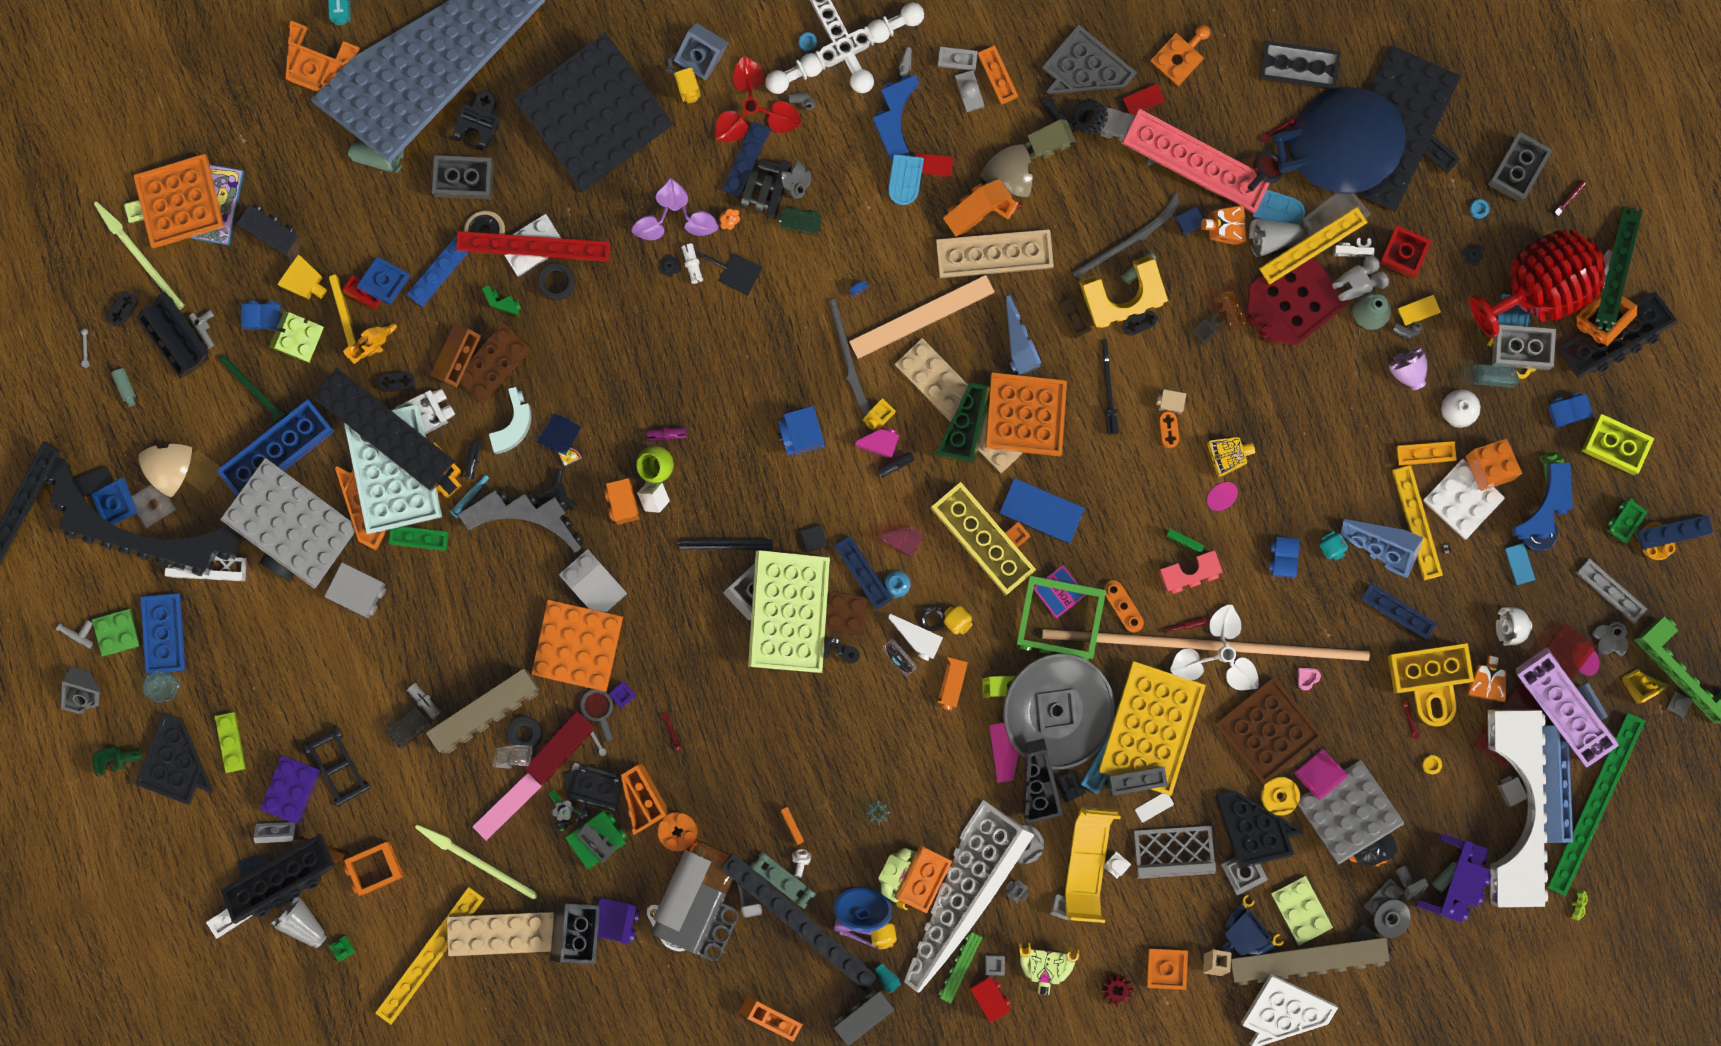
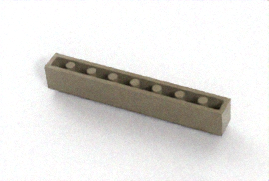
M1385 937L1265 953L1257 956L1231 958L1233 982H1238V985L1250 984L1249 980L1257 979L1258 983L1266 982L1270 974L1281 979H1289L1288 975L1296 974V977L1308 976L1307 972H1315L1316 975L1326 974L1329 969H1335V972L1347 971L1346 967L1354 966V969L1366 968V964H1373L1374 967L1384 966L1385 962L1390 960L1387 940Z

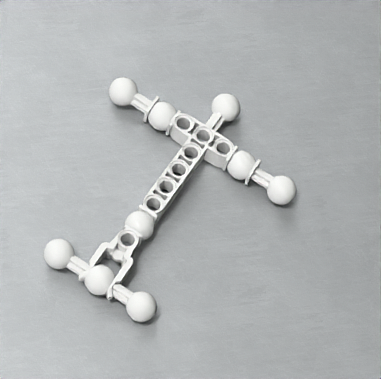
M810 0L831 44L823 47L820 52L816 51V54H805L800 61L796 60V67L786 72L780 70L770 72L765 80L766 88L774 94L783 93L787 90L789 82L803 76L804 80L807 79V76H817L822 69L825 70L826 67H831L845 60L852 73L850 84L853 90L858 93L870 91L874 85L873 75L861 68L855 54L867 49L870 44L873 46L874 43L885 42L889 36H893V30L905 24L908 26L919 25L924 19L923 8L914 2L907 3L903 6L900 15L890 20H887L885 16L883 20H873L869 23L868 27L866 26L864 29L848 34L831 0H823L822 2ZM829 11L833 16L826 19L823 17L824 12ZM834 28H839L842 31L839 35L831 33ZM859 36L866 37L867 41L865 43H859L857 41V38ZM846 44L850 49L847 52H843L840 50V47ZM825 53H831L833 55V58L831 60H825L823 58V55Z

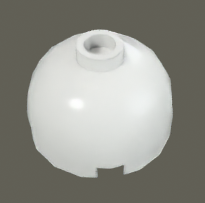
M1459 389L1452 391L1445 397L1442 402L1441 412L1443 418L1451 426L1463 428L1468 427L1477 420L1481 406L1479 399L1474 393L1469 390Z
M1501 608L1498 614H1501L1500 620H1496L1498 639L1504 641V646L1521 644L1528 638L1532 629V622L1528 615L1519 608Z

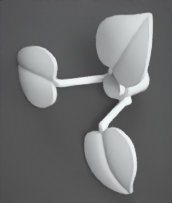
M1231 604L1217 610L1210 620L1209 628L1211 634L1221 636V641L1224 644V647L1217 651V655L1199 660V654L1195 650L1183 649L1177 653L1170 668V672L1173 675L1195 680L1204 672L1201 663L1219 659L1221 662H1230L1231 668L1226 673V679L1232 688L1236 690H1255L1259 687L1258 674L1253 663L1242 657L1235 661L1236 651L1229 647V644L1225 641V638H1235L1241 631V620Z

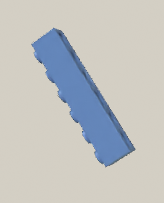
M1542 726V734H1545V745H1542V749L1546 756V763L1543 765V773L1546 774V784H1543V792L1546 793V804H1543V811L1547 815V822L1544 824V831L1547 833V843L1573 842L1569 743L1556 726Z

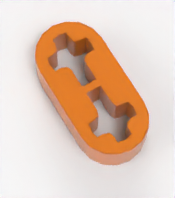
M1164 412L1159 419L1161 442L1166 448H1174L1179 442L1177 417L1172 412ZM1166 416L1173 419V422L1170 423V429L1167 428V423L1163 422ZM1169 431H1171V437L1175 438L1172 445L1165 441Z

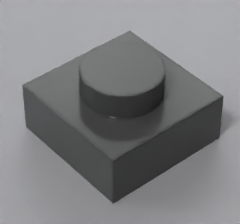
M1673 692L1665 709L1684 718L1693 700Z

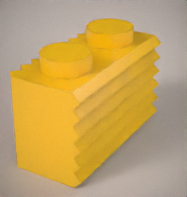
M688 68L675 72L676 82L683 102H696L700 97V90L693 69Z

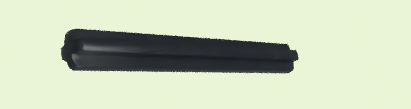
M679 539L678 548L680 550H772L773 540Z

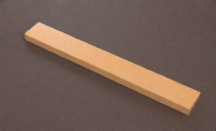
M985 275L849 341L857 359L993 294L994 290Z

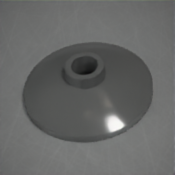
M1399 900L1385 901L1377 908L1374 915L1376 930L1387 938L1400 936L1407 930L1410 924V911Z

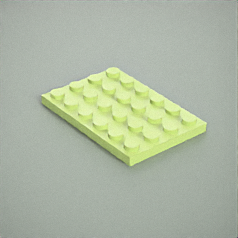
M756 551L748 667L822 673L830 558Z

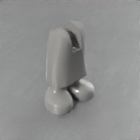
M1374 255L1367 256L1362 267L1356 265L1332 283L1334 290L1344 285L1347 288L1346 291L1338 296L1340 301L1363 296L1372 292L1373 287L1384 289L1388 286L1389 280L1384 272H1378L1370 278L1368 277V275L1379 269V261Z

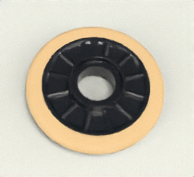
M485 210L474 213L469 217L464 226V232L479 233L481 227L487 226L489 227V234H505L503 220L492 211Z

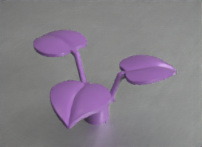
M670 177L656 193L657 202L665 207L660 220L657 221L654 216H644L634 223L632 233L645 240H656L662 237L664 227L661 223L666 216L668 208L673 211L682 208L684 216L688 220L684 227L693 235H709L718 230L719 225L715 218L705 211L694 212L689 217L685 208L688 202V195L683 187Z

